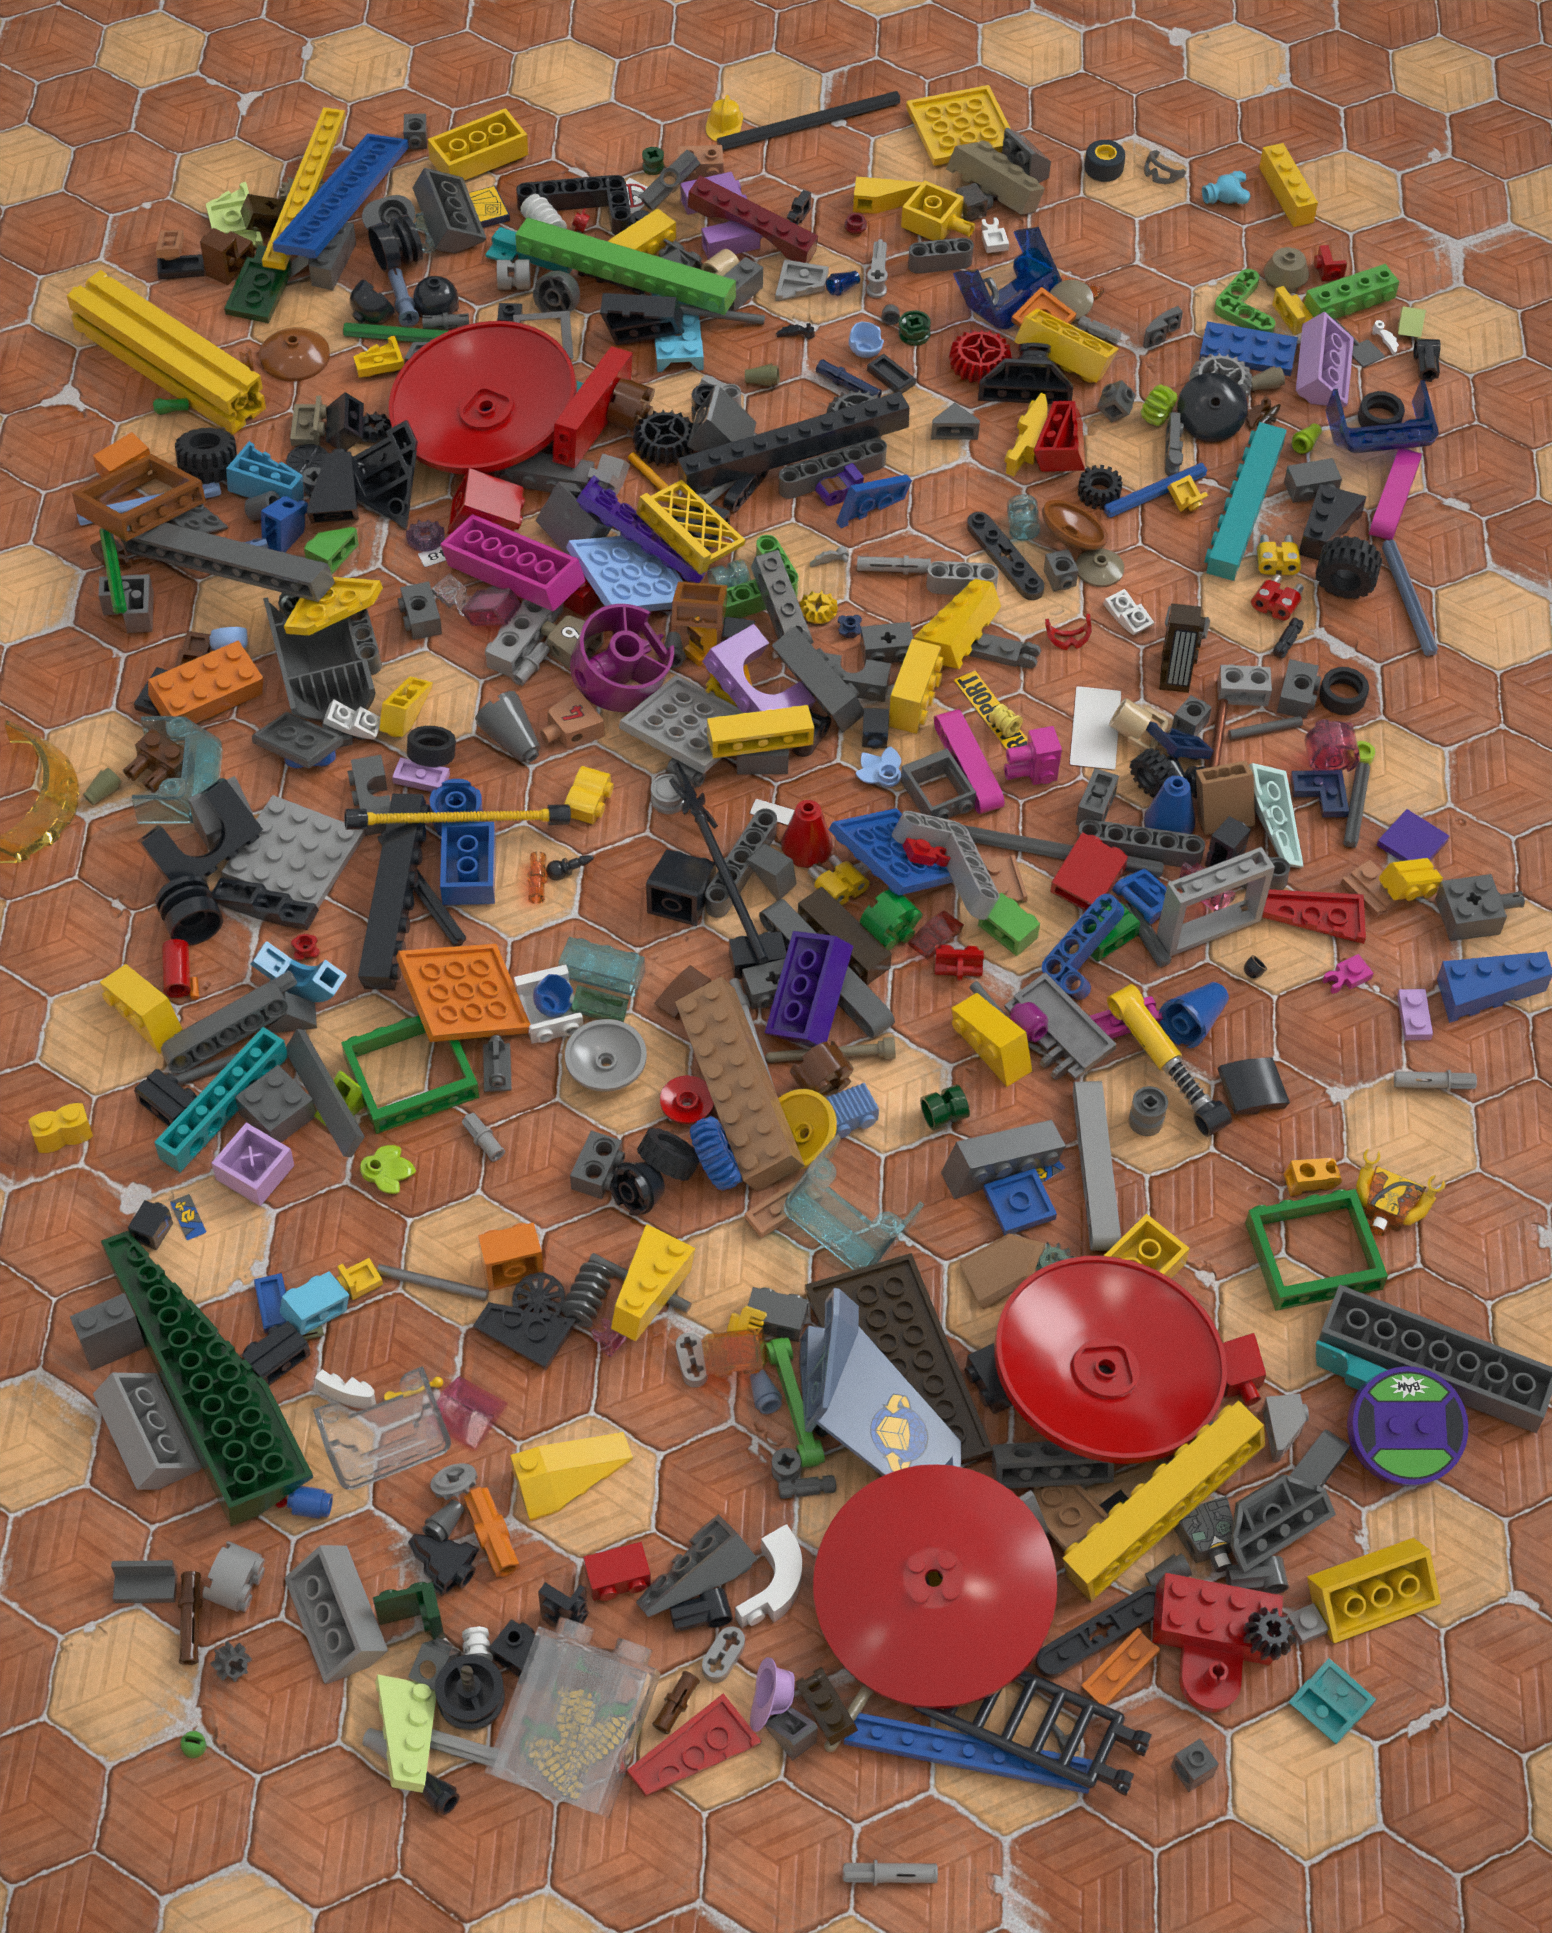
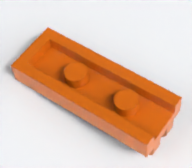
M1137 1628L1081 1685V1689L1094 1701L1108 1706L1160 1652V1648L1154 1645Z

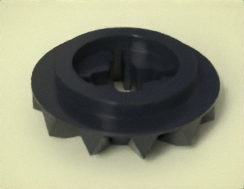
M376 411L371 415L366 412L363 417V439L361 440L368 443H376L387 438L388 434L386 431L392 428L390 419H387L385 414L379 415ZM369 424H373L374 426H376V430L369 426Z

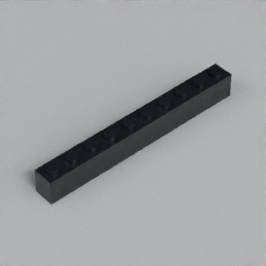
M901 391L684 456L678 458L679 480L685 482L696 493L909 428L910 407Z

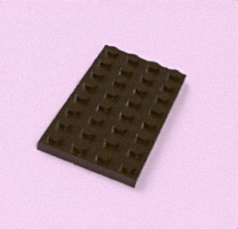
M912 1253L805 1284V1292L819 1328H825V1300L834 1288L840 1289L859 1306L858 1326L961 1441V1465L992 1455L991 1444ZM875 1470L877 1477H882V1475Z

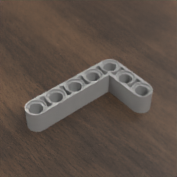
M904 811L892 832V837L901 844L905 842L906 838L923 839L929 842L931 847L941 846L946 848L947 851L944 855L951 858L946 867L967 911L977 919H987L1000 896L967 828L956 821L913 811Z

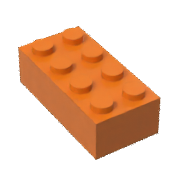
M238 640L148 679V696L174 734L262 695L264 678Z

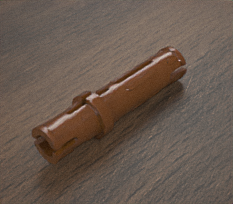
M186 1571L181 1574V1598L178 1600V1608L181 1609L179 1663L182 1665H195L199 1663V1609L202 1608L203 1600L200 1598L201 1574L196 1571Z

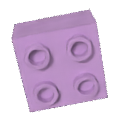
M245 1123L214 1159L212 1167L216 1180L261 1206L294 1167V1161L289 1147L252 1125Z

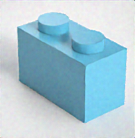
M329 1271L321 1276L312 1277L306 1284L298 1288L288 1290L282 1296L280 1314L294 1326L298 1333L304 1335L346 1312L349 1294Z

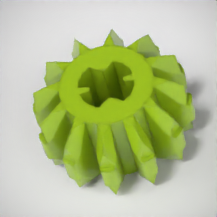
M1162 384L1155 386L1142 405V418L1157 427L1164 424L1176 406L1177 393Z

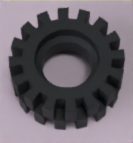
M1093 465L1092 469L1086 468L1085 472L1081 473L1079 479L1078 496H1080V501H1085L1087 507L1092 504V509L1100 506V510H1104L1105 504L1120 498L1123 483L1121 475L1118 476V471L1112 472V467L1109 466L1107 469H1104V465H1100V468H1097L1096 465ZM1103 485L1108 489L1099 490L1092 486Z
M1153 748L1146 749L1134 758L1129 766L1132 769L1130 771L1131 775L1135 776L1133 778L1134 782H1138V787L1140 789L1143 788L1144 793H1149L1150 797L1157 795L1167 778L1177 776L1173 774L1176 771L1175 768L1170 767L1172 764L1170 760L1166 761V756L1164 754L1160 755V751L1157 749L1154 751Z

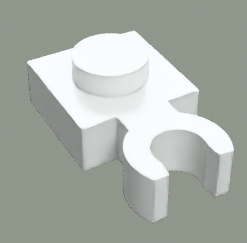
M997 218L993 219L992 225L987 224L986 220L982 219L981 238L986 253L1009 250V241L1004 228L998 229L999 220Z

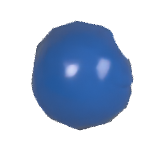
M548 974L534 988V1005L541 1014L547 1017H561L572 1006L570 996L573 993V989L565 978L557 974Z

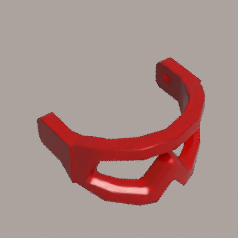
M1086 614L1085 620L1087 622L1084 626L1072 631L1056 629L1051 626L1049 618L1045 619L1048 638L1053 645L1063 650H1068L1070 646H1074L1076 649L1082 647L1089 640L1092 633L1091 615ZM1086 632L1079 641L1072 637ZM1054 635L1068 636L1069 638L1065 642H1061Z

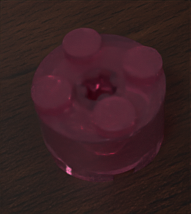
M1327 719L1317 721L1315 727L1305 736L1304 742L1308 762L1313 770L1347 769V772H1349L1360 762L1357 738L1353 724L1350 722H1330Z

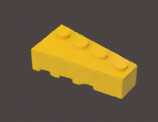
M980 579L971 581L928 624L923 626L914 636L915 640L941 646L940 657H944L943 665L960 669L963 664L962 658L970 654L972 651L971 645L974 640L981 638L983 635L981 630L991 623L1001 608L994 583Z
M646 1224L617 1299L611 1329L637 1341L691 1272L696 1248Z

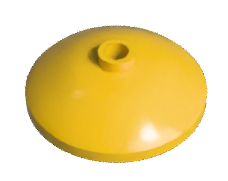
M809 1089L793 1090L778 1099L805 1166L800 1168L803 1169L815 1164L827 1153L835 1138L837 1120L834 1108L824 1096Z

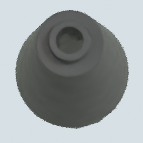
M515 691L498 695L499 701L494 704L489 701L479 710L475 716L476 723L479 728L518 761L532 762L539 756L540 745L521 699Z

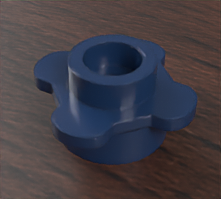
M841 615L838 617L837 622L840 624V635L846 638H855L860 635L861 616Z

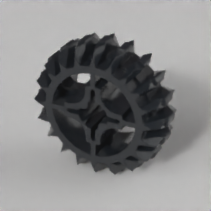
M663 409L661 413H657L653 410L652 415L645 414L644 419H639L638 421L640 425H635L633 435L636 453H639L641 459L647 460L648 464L655 462L658 466L662 463L666 467L669 463L677 465L678 458L691 455L694 449L687 447L693 423L690 422L689 417H683L682 412L675 414L673 409L670 412H665Z

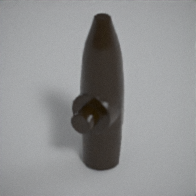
M1277 404L1270 408L1257 422V427L1259 422L1265 424L1275 423L1277 420L1275 416L1279 412L1281 405Z

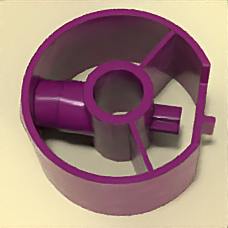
M611 604L595 611L584 623L572 651L570 671L577 689L594 705L613 712H630L662 686L674 659V645L670 646L667 651L661 642L664 635L662 633L656 635L647 622L651 614L650 611L631 604ZM612 631L613 636L607 650L588 660L584 649V641L597 633ZM642 633H643V635L645 636V638L647 639L646 641H645V639H641V638H640V636H641ZM650 645L652 646L656 654L659 656L662 663L645 655L652 651ZM632 679V680H634V681L640 683L641 685H623V684L628 683V682Z

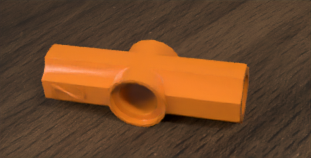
M478 1487L470 1490L464 1496V1501L474 1523L473 1529L482 1550L485 1549L495 1576H509L519 1569L520 1565L510 1543V1534L502 1514H498L487 1487Z

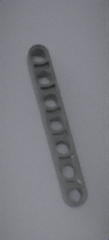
M779 899L759 912L760 921L768 932L781 931L786 951L788 950L793 931L817 934L783 899ZM848 966L838 1005L868 1037L874 1038L895 1023L894 1016L889 1008Z

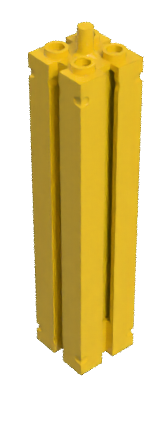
M99 270L87 279L85 288L79 285L78 287H73L71 292L67 294L69 308L73 311L71 317L75 330L84 333L87 338L178 399L187 398L190 407L221 428H226V431L232 435L246 425L245 419L248 417L254 419L266 409L264 395L259 392L263 389L261 375L255 371H250L249 367L114 278L108 277L102 270Z

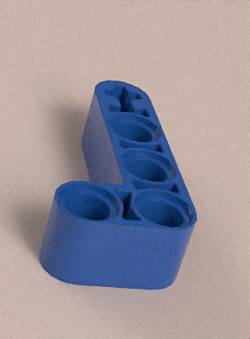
M1111 894L1100 895L1042 962L1043 973L1046 972L1071 998L1083 1000L1089 995L1091 985L1077 970L1122 919L1124 915L1122 904ZM1110 906L1112 907V910L1108 911L1106 910V908ZM1099 916L1104 919L1102 922L1098 919ZM1096 924L1095 931L1087 934L1089 926ZM1079 944L1078 951L1070 954L1071 947ZM1061 964L1060 972L1052 974L1053 968ZM1080 980L1079 988L1071 991L1072 984Z

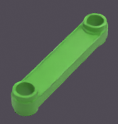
M788 1337L772 1339L770 1342L765 1343L766 1353L770 1365H776L799 1441V1444L796 1445V1451L801 1459V1468L818 1466L820 1463L825 1462L824 1452L820 1440H814L812 1432H805L803 1401L790 1360H793L790 1340Z

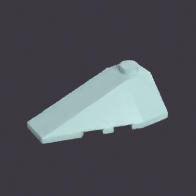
M1255 763L1249 764L1254 777L1255 811L1278 856L1287 860L1291 867H1304L1286 771Z

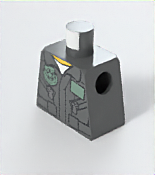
M1227 1496L1200 1504L1173 1528L1195 1563L1210 1559L1217 1573L1226 1571V1567L1232 1565L1228 1553L1233 1552L1230 1546L1233 1518Z

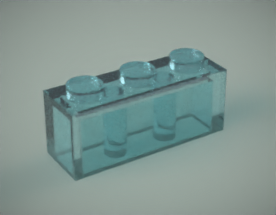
M569 937L558 962L559 966H567L570 980L633 997L636 996L645 974V957L635 952L617 950L609 945L602 946L591 943L582 938Z

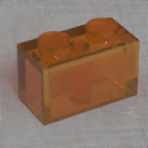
M763 1328L706 1334L701 1340L706 1374H715L716 1377H727L732 1375L734 1371H743L744 1374H755L760 1372L768 1362Z

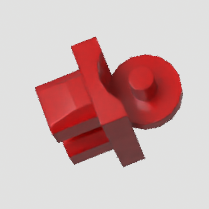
M941 945L939 949H936L935 975L956 976V981H962L963 976H983L984 950H979L978 946L968 945L964 950L954 949L951 945Z

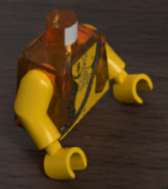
M1369 1148L1366 1149L1363 1153L1365 1166H1362L1360 1169L1356 1191L1361 1205L1365 1207L1364 1213L1366 1218L1372 1220L1370 1225L1371 1232L1378 1236H1384L1388 1228L1400 1231L1404 1225L1410 1226L1425 1218L1436 1200L1435 1194L1445 1189V1181L1442 1182L1440 1188L1434 1189L1432 1181L1436 1175L1431 1176L1427 1182L1429 1189L1425 1192V1186L1379 1166H1376L1374 1170L1373 1165L1380 1160V1152H1377L1375 1161H1369L1366 1157Z

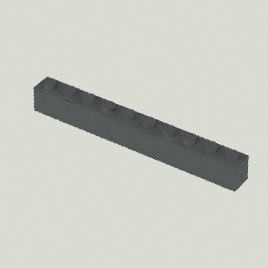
M163 523L128 541L121 539L127 553L319 602L335 583L327 563L170 523Z

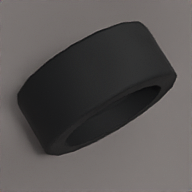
M1386 391L1369 393L1363 397L1360 403L1358 422L1368 433L1380 436L1393 434L1402 424L1405 413L1404 404L1396 395ZM1383 408L1391 412L1394 417L1380 419L1370 414L1368 410Z
M1349 667L1331 669L1324 675L1319 691L1320 701L1332 713L1339 715L1357 713L1365 705L1369 692V683L1365 676L1356 669ZM1335 684L1350 685L1356 689L1359 695L1353 698H1342L1332 693L1330 686Z
M421 726L411 730L407 736V757L418 765L427 767L444 766L452 762L455 757V735L443 727Z

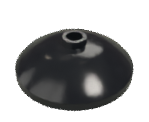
M1204 373L1194 377L1183 387L1177 401V413H1180V423L1184 424V429L1192 437L1203 442H1222L1233 437L1243 426L1248 412L1247 398L1243 389L1232 378L1220 373ZM1217 400L1219 405L1213 406L1211 401Z

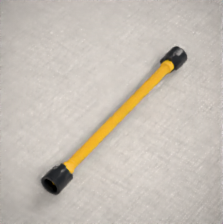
M569 804L547 805V809L539 811L520 810L513 812L480 811L479 813V811H471L470 813L437 812V814L436 812H427V814L424 812L417 814L390 813V815L389 813H380L379 815V813L367 812L366 808L345 809L344 811L346 830H365L367 825H374L376 823L386 824V822L387 824H396V822L436 823L437 821L442 823L446 821L476 822V820L477 822H486V820L487 822L499 820L532 821L533 819V821L541 820L542 822H548V825H569L571 820Z

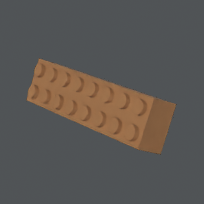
M720 976L675 1002L743 1181L758 1192L804 1167V1162L735 988Z

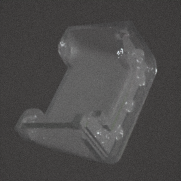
M423 1366L409 1371L402 1376L399 1382L401 1395L347 1416L344 1407L338 1403H329L313 1409L326 1453L338 1482L343 1488L347 1490L361 1488L441 1456L450 1449L451 1439Z

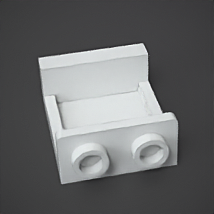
M566 965L514 977L515 989L531 1024L528 1034L532 1044L538 1042L545 1043L562 1036H571L578 1028L583 1026L582 1013H579L573 993L570 996L572 1006L561 1017H547L541 1014L534 1005V988L548 974H557L565 978L570 984Z

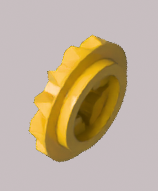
M811 590L809 595H803L802 600L799 601L805 620L811 623L822 624L829 622L836 616L838 611L837 600L832 598L831 593L826 595L822 590L819 593H814ZM819 602L821 603L820 609L816 611L815 606Z

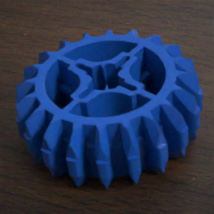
M710 1116L690 1127L692 1144L712 1184L719 1190L724 1191L742 1182L743 1178L722 1124L719 1123L718 1119Z

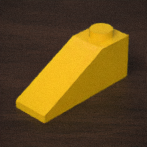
M409 676L382 703L379 731L386 732L392 737H403L412 728L433 687V682Z

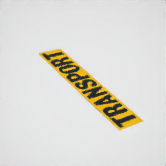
M976 671L954 680L1006 749L1027 745V738L1020 729L1011 737H1005L1003 731H1000L995 726L996 724L989 721L990 713L1000 702Z

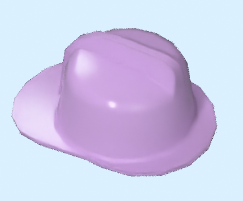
M766 1657L760 1664L756 1678V1691L750 1715V1727L755 1732L760 1731L764 1727L770 1715L782 1714L788 1710L794 1698V1674L777 1668L774 1660Z

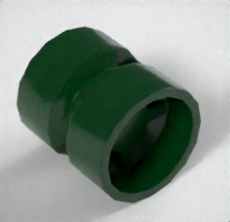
M957 1084L943 1089L941 1094L934 1092L920 1098L923 1116L931 1130L947 1126L949 1120L955 1123L970 1117L968 1101L963 1090Z

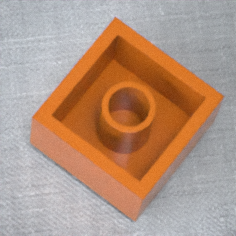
M534 1222L528 1224L518 1223L511 1228L489 1230L482 1235H478L481 1263L489 1291L517 1285L527 1275L544 1272L542 1251Z

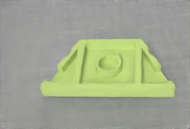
M246 182L239 184L240 189L233 193L227 191L219 198L206 203L211 229L216 228L226 234L232 231L253 241V247L258 248V245L263 246L261 233L259 231L246 230L240 212L246 196L249 194Z

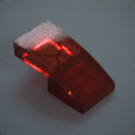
M943 910L928 921L909 940L907 945L928 960L936 954V949H939L941 945H945L948 940L961 933L964 924Z

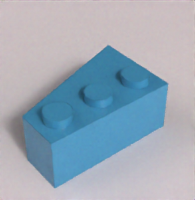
M250 441L226 468L229 492L252 498L269 491H275L280 498L287 496L297 502L304 498L303 475L283 462L278 464L271 459L269 453H261L255 449L254 444Z

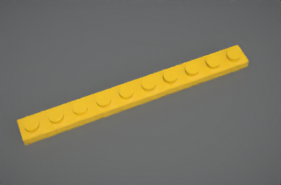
M323 107L262 258L263 267L286 269L291 255L274 252L273 242L315 195L345 121V110Z

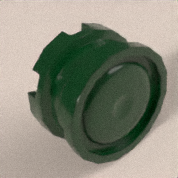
M917 310L908 311L901 315L898 332L901 341L911 346L925 344L931 336L930 317L926 313Z

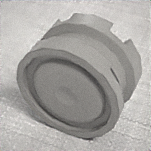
M675 774L659 775L651 784V803L654 809L660 813L674 814L682 810L684 800L676 793L669 782L670 779L674 778L680 785Z

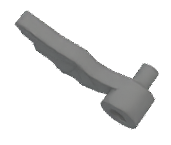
M841 546L836 551H823L820 555L815 556V559L809 564L811 567H815L835 559L843 560L846 563L848 562L849 553L845 546Z

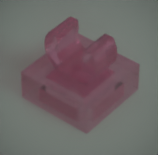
M602 1318L601 1324L606 1330L598 1332L596 1329H593L592 1336L594 1340L600 1342L601 1352L611 1357L627 1337L612 1330L611 1321L607 1318Z

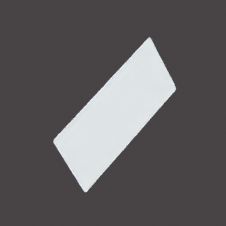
M1076 687L1070 765L1115 769L1118 731L1111 728L1109 722L1120 705L1121 691Z

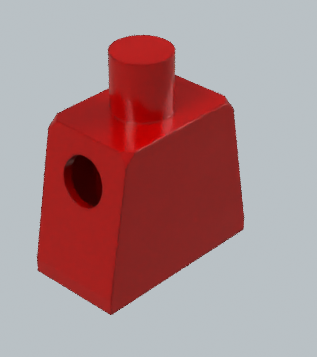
M1254 1333L1223 1342L1227 1362V1380L1224 1397L1230 1398L1240 1394L1246 1406L1254 1405L1261 1400L1257 1388L1263 1386L1266 1377V1370Z

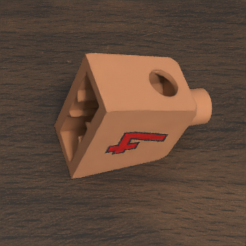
M579 689L548 710L549 726L540 730L545 743L548 744L559 739L564 747L568 749L605 736L604 720Z

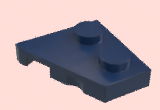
M1151 721L1146 728V731L1173 758L1210 759L1214 752L1198 736L1187 734L1174 728H1170L1167 733L1157 723Z

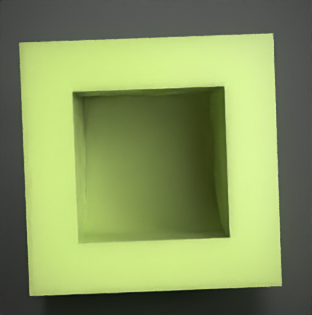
M1402 307L1399 316L1398 334L1421 338L1426 310Z

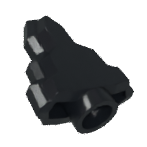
M414 1534L408 1541L415 1558L424 1564V1574L433 1582L434 1590L441 1597L452 1590L455 1585L464 1588L472 1579L476 1570L472 1563L479 1548L468 1542L458 1544L450 1539L440 1542L432 1536Z

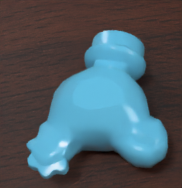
M1233 171V173L1219 176L1216 184L1208 183V185L1203 186L1202 197L1206 204H1214L1219 200L1227 204L1236 202L1238 204L1248 203L1251 195L1240 184L1246 181V174L1242 171Z

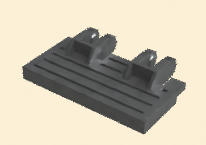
M1046 972L1015 994L1014 998L1004 1005V1008L1010 1013L1016 1004L1032 1002L1047 1015L1048 1031L1037 1042L1046 1051L1055 1045L1057 1047L1041 1059L1040 1064L1042 1067L1048 1068L1061 1057H1064L1066 1060L1054 1068L1051 1076L1056 1080L1066 1073L1076 1080L1116 1050V1043Z

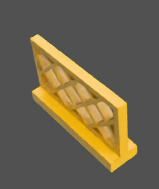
M682 480L652 496L645 493L639 498L636 514L699 574L706 572L709 564L745 545L746 540ZM681 490L687 498L673 496V493ZM657 502H669V508L662 507ZM672 503L686 505V510L673 509ZM689 506L699 507L703 513L689 511ZM671 515L685 517V523L677 522ZM688 518L702 520V526L688 524ZM705 521L715 522L719 528L705 526ZM688 531L700 532L701 538L693 537ZM705 533L718 535V541L704 539ZM722 536L730 537L735 542H721ZM704 546L717 548V551L711 554Z

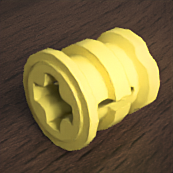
M1004 704L996 706L989 715V721L996 724L995 726L1000 731H1003L1005 737L1014 735L1023 723L1022 717L1015 716V713L1012 710H1008Z

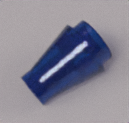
M855 270L832 273L826 279V288L831 295L840 296L854 285L860 283V275Z

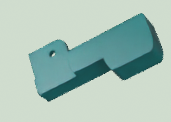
M499 227L491 237L492 246L485 254V257L496 261L510 260L511 262L518 255L520 260H530L531 264L552 271H562L568 274L572 271L571 268L517 252L516 232Z
M1319 1340L1316 1342L1317 1366L1344 1377L1345 1384L1357 1390L1373 1376L1387 1371L1383 1367Z

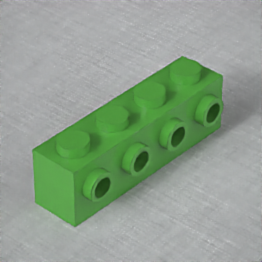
M1383 264L1307 290L1304 305L1313 317L1325 312L1332 319H1336L1394 299L1400 281L1388 266Z

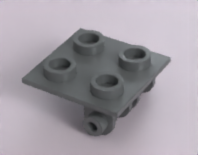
M203 504L165 522L206 533L228 529V526Z

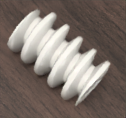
M533 194L522 203L521 213L525 218L528 217L567 229L566 222L562 220L561 216L553 209L546 198Z

